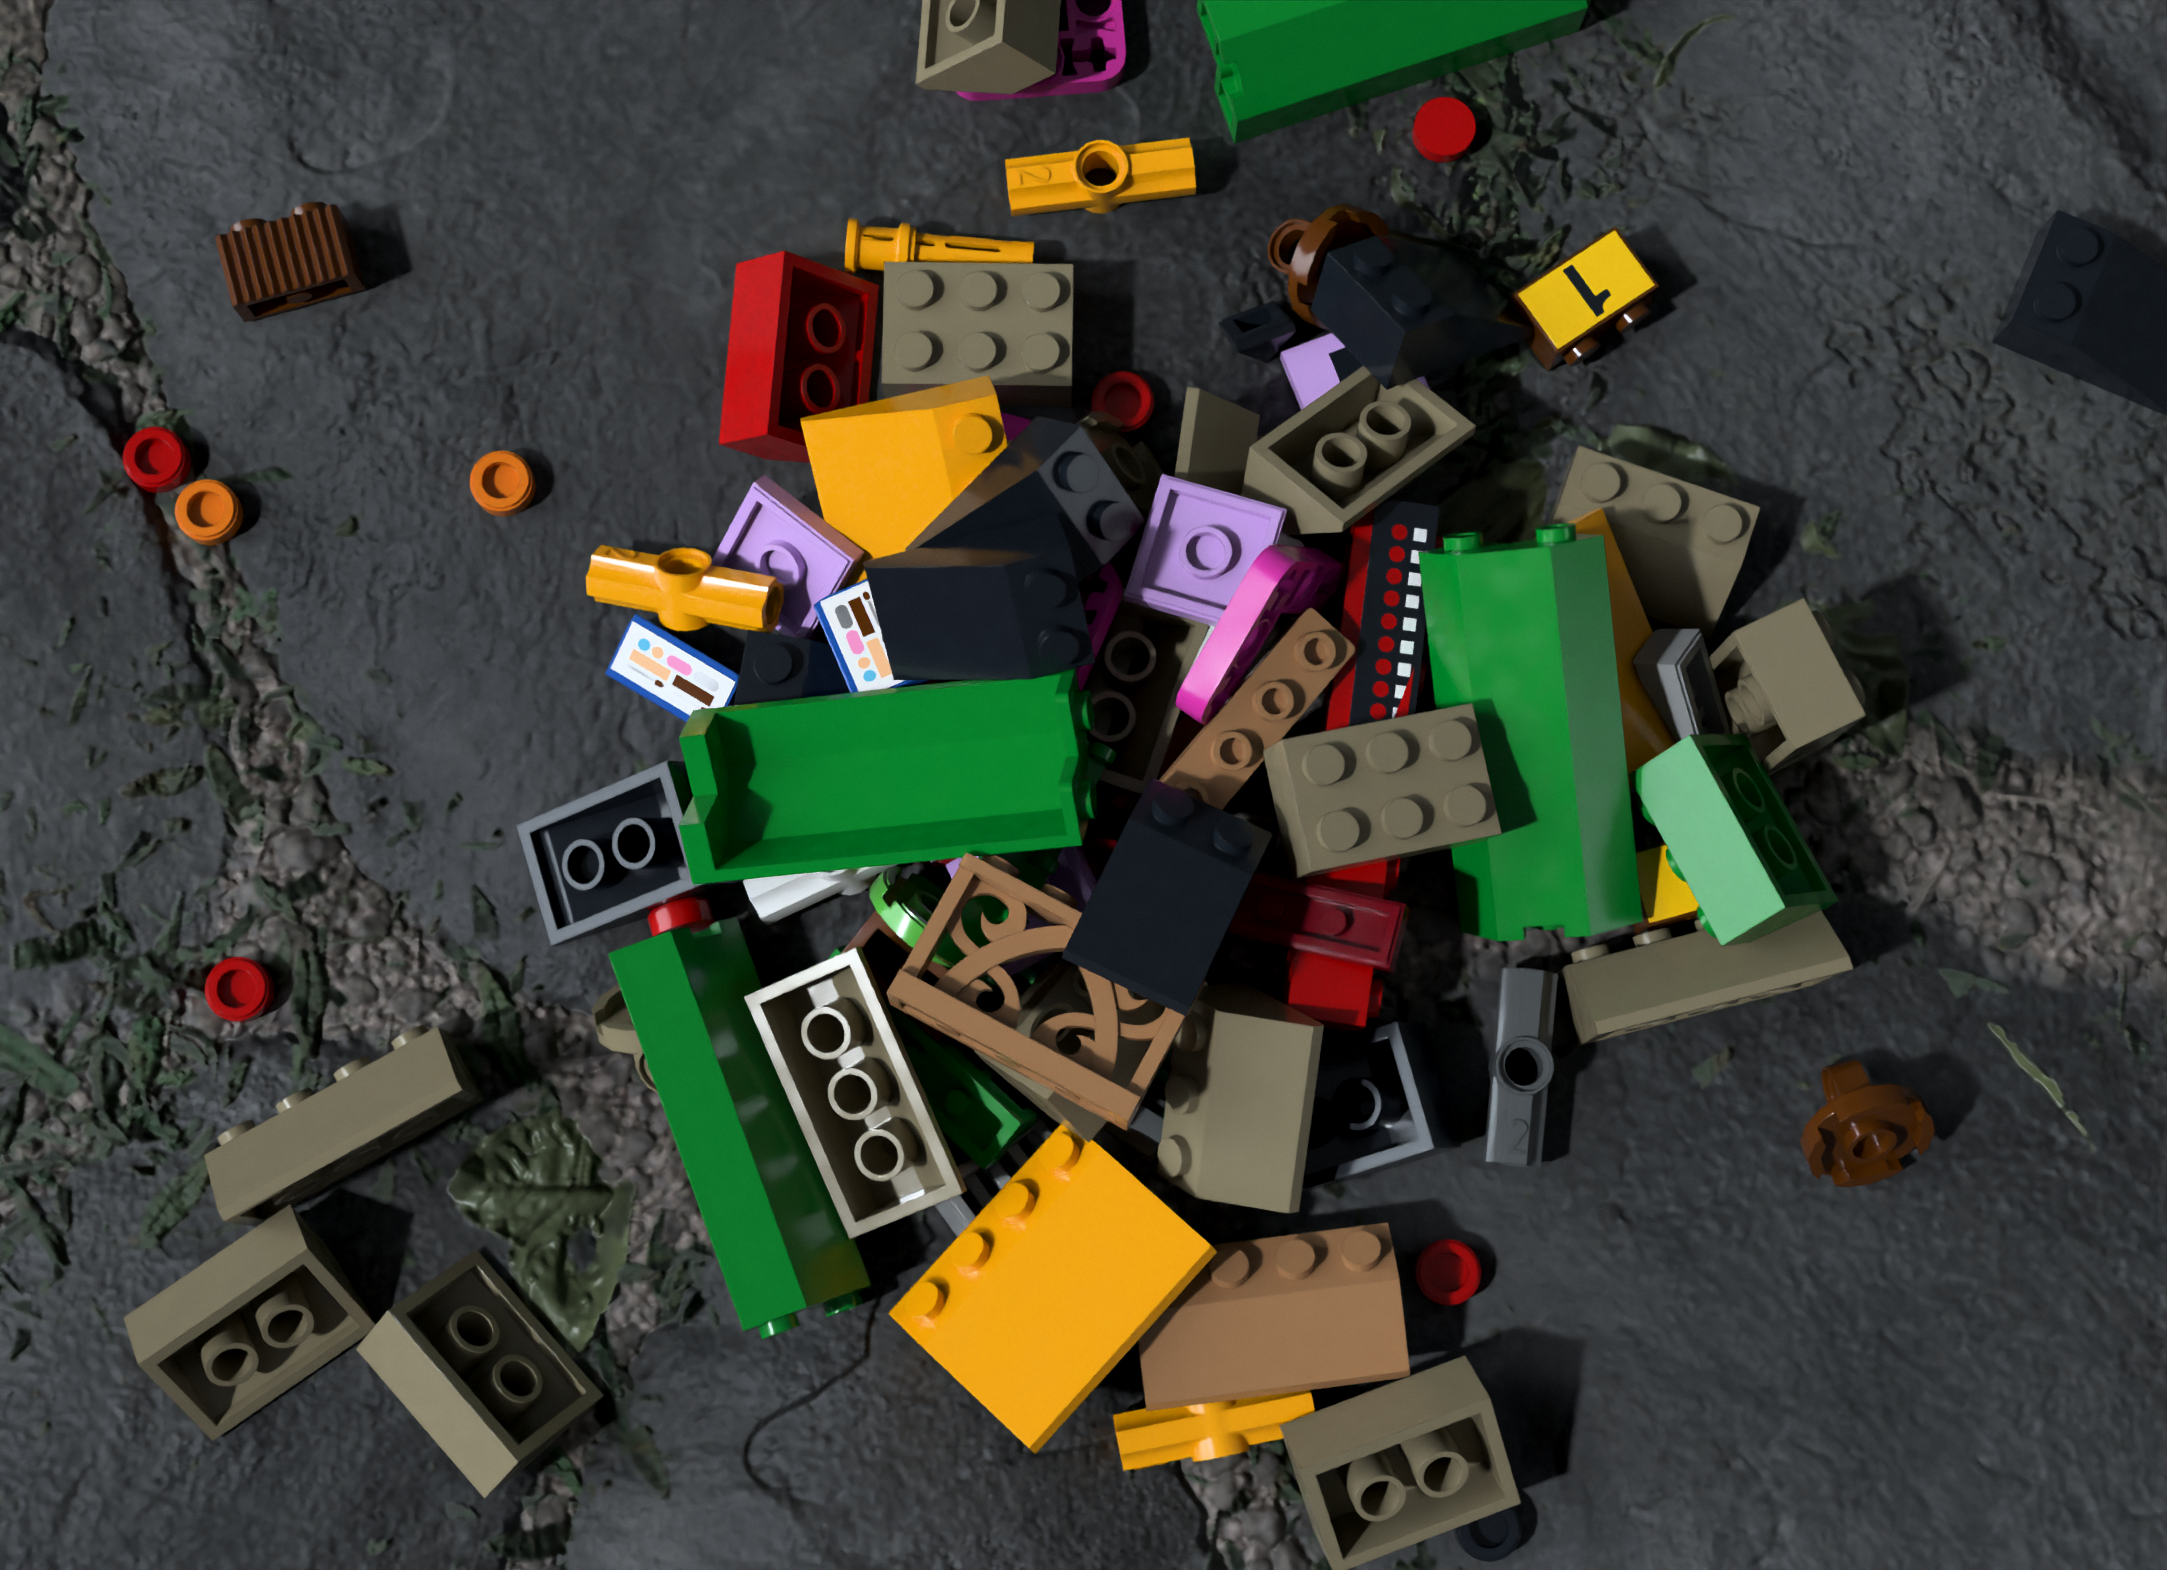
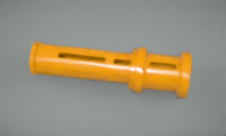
M849 218L845 247V273L855 274L857 269L884 271V262L1033 264L1034 241H1004L917 233V227L911 226V223L902 222L899 228L861 225L859 219Z

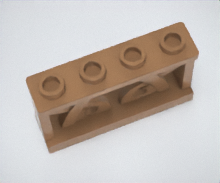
M1313 608L1303 609L1296 617L1283 618L1280 615L1277 621L1281 625L1282 635L1224 702L1206 726L1184 711L1179 713L1157 780L1222 810L1264 761L1263 751L1281 741L1355 652L1354 645ZM1112 793L1106 802L1128 820L1140 798Z
M965 853L959 868L903 968L899 969L887 991L890 1005L1127 1131L1187 1016L1166 1007L1158 1019L1148 1024L1130 1025L1118 1022L1116 1009L1124 1012L1136 1011L1142 1008L1148 1002V999H1133L1129 995L1128 989L1078 966L1090 995L1093 1015L1072 1012L1054 1016L1037 1027L1030 1037L1016 1031L1020 1017L1018 991L1011 977L1001 966L1036 954L1064 952L1082 915L1081 912L1076 910L1079 902L1055 886L1043 884L1041 890H1038L1017 879L1020 871L996 855H983L982 859H979L969 853ZM989 895L1002 901L1007 906L1009 915L1003 923L992 924L985 918L982 912V932L991 943L979 948L966 935L962 926L961 916L964 907L969 901L979 896ZM1027 913L1052 926L1025 930ZM948 932L956 946L967 957L953 966L934 986H931L921 979ZM986 974L998 984L1005 997L1002 1007L994 1012L983 1011L976 1004L979 994L985 991L992 992V989L986 983L979 980ZM1203 981V983H1202V985H1201V987H1200V989H1199V991H1198V994H1197V996H1196V998H1195V1000H1194V1002H1193V1004H1192L1190 1010L1192 1009V1007H1193L1195 1001L1197 1000L1199 994L1201 993V991H1202V989H1203L1204 981ZM1083 1028L1095 1031V1041L1083 1035H1076L1081 1042V1048L1074 1055L1062 1053L1056 1045L1057 1035L1064 1029ZM1118 1037L1134 1041L1153 1040L1127 1089L1112 1082L1117 1057Z

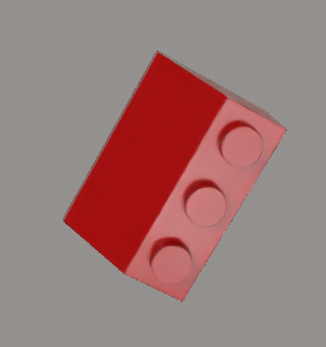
M785 250L736 263L719 445L766 460L810 463L800 418L869 402L879 285Z

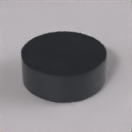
M1513 1506L1453 1530L1458 1545L1465 1553L1480 1561L1494 1562L1504 1559L1515 1550L1521 1538L1522 1525L1519 1514Z

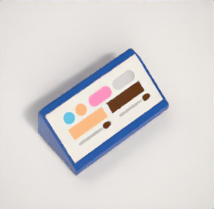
M868 579L828 595L814 604L815 612L850 693L923 685L928 681L893 679Z
M634 614L605 672L608 677L686 723L693 710L734 706L739 675L637 614Z

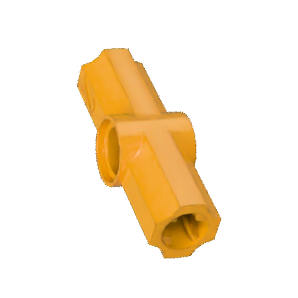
M1190 138L1121 146L1108 140H1095L1086 143L1078 151L1005 159L1012 217L1080 208L1092 213L1105 214L1114 211L1122 203L1196 194L1195 165ZM1104 168L1111 171L1116 176V179L1111 184L1095 186L1085 179V175L1093 169Z
M600 545L591 555V563L586 575L587 595L593 596L596 602L658 613L659 622L666 628L675 631L698 630L712 623L744 630L771 633L779 623V615L784 603L783 583L777 581L776 577L712 565L710 555L696 548H675L665 551L660 555Z
M1307 1390L1146 1411V1408L1112 1415L1123 1471L1163 1465L1170 1461L1190 1457L1192 1462L1243 1453L1250 1450V1445L1283 1439L1279 1425L1315 1412L1311 1391Z

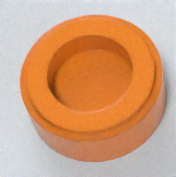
M502 450L484 455L474 465L470 474L472 495L478 504L492 515L507 517L518 514L531 503L536 489L534 474L526 461L513 452Z
M204 479L191 483L180 493L175 505V517L181 530L193 541L213 546L228 541L237 533L243 520V508L239 498L228 486L216 480Z

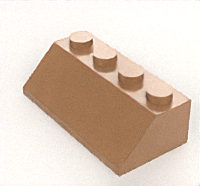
M1387 1222L1212 1245L1217 1253L1137 1341L1146 1411L1409 1377L1410 1366L1400 1279L1389 1224Z

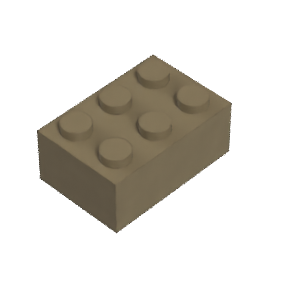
M884 262L881 383L884 399L989 375L997 394L999 406L1072 407L1073 264Z
M1805 598L1733 631L1709 657L1730 734H1746L1769 776L1823 750L1866 716L1861 706L1865 703V696L1858 679L1849 669L1842 670L1830 648L1834 645V638L1829 624L1819 611L1811 612Z
M1472 703L1283 739L1263 751L1291 880L1475 844L1502 834Z
M1465 1355L1279 1425L1312 1528L1332 1570H1348L1521 1504L1490 1396Z

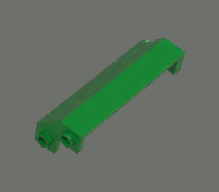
M1197 0L1196 10L1217 65L1214 90L1233 142L1236 144L1576 33L1580 29L1591 0Z
M1558 523L1535 528V539L1512 544L1483 542L1482 532L1450 534L1443 537L1444 547L1418 552L1436 710L1473 704L1502 833L1479 843L1451 848L1460 930L1462 933L1495 941L1525 940L1526 932L1535 929L1556 930L1564 928L1565 938L1593 936L1643 922L1604 535L1577 534L1574 523Z
M1076 668L1035 679L962 680L693 710L679 736L693 798L678 825L692 884L963 858L965 853L973 856L1082 846L1089 820L1097 819L1098 816L1096 787L1093 779L1088 778L1087 731L1094 729V709L1089 690H1079Z
M737 917L717 921L711 924L710 928L694 934L691 933L690 927L670 930L608 953L743 1331L750 1332L758 1329L762 1340L800 1326L796 1314L807 1309L811 1311L823 1306L826 1317H831L864 1304L860 1292L872 1287L854 1238L849 1239L744 999V996L762 989Z

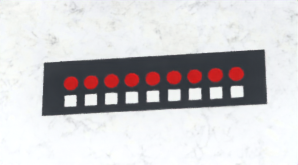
M1386 499L1375 507L1348 727L1394 718L1413 669L1414 674L1408 715H1413L1416 712L1426 627L1418 552L1435 549L1439 506Z

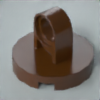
M1343 203L1327 208L1311 223L1296 218L1287 220L1278 226L1271 235L1267 247L1268 259L1274 268L1289 277L1288 293L1292 309L1303 321L1329 330L1310 310L1327 252L1376 235L1389 237L1388 227L1378 214L1358 206ZM1301 237L1290 264L1288 257L1290 248Z
M1857 1059L1822 1067L1821 1079L1827 1105L1820 1108L1805 1125L1800 1139L1803 1154L1813 1176L1820 1179L1821 1174L1830 1175L1835 1186L1839 1187L1869 1185L1892 1177L1902 1171L1903 1167L1899 1159L1910 1153L1915 1146L1920 1155L1929 1148L1935 1133L1932 1116L1923 1097L1913 1089L1894 1084L1871 1086L1862 1065Z

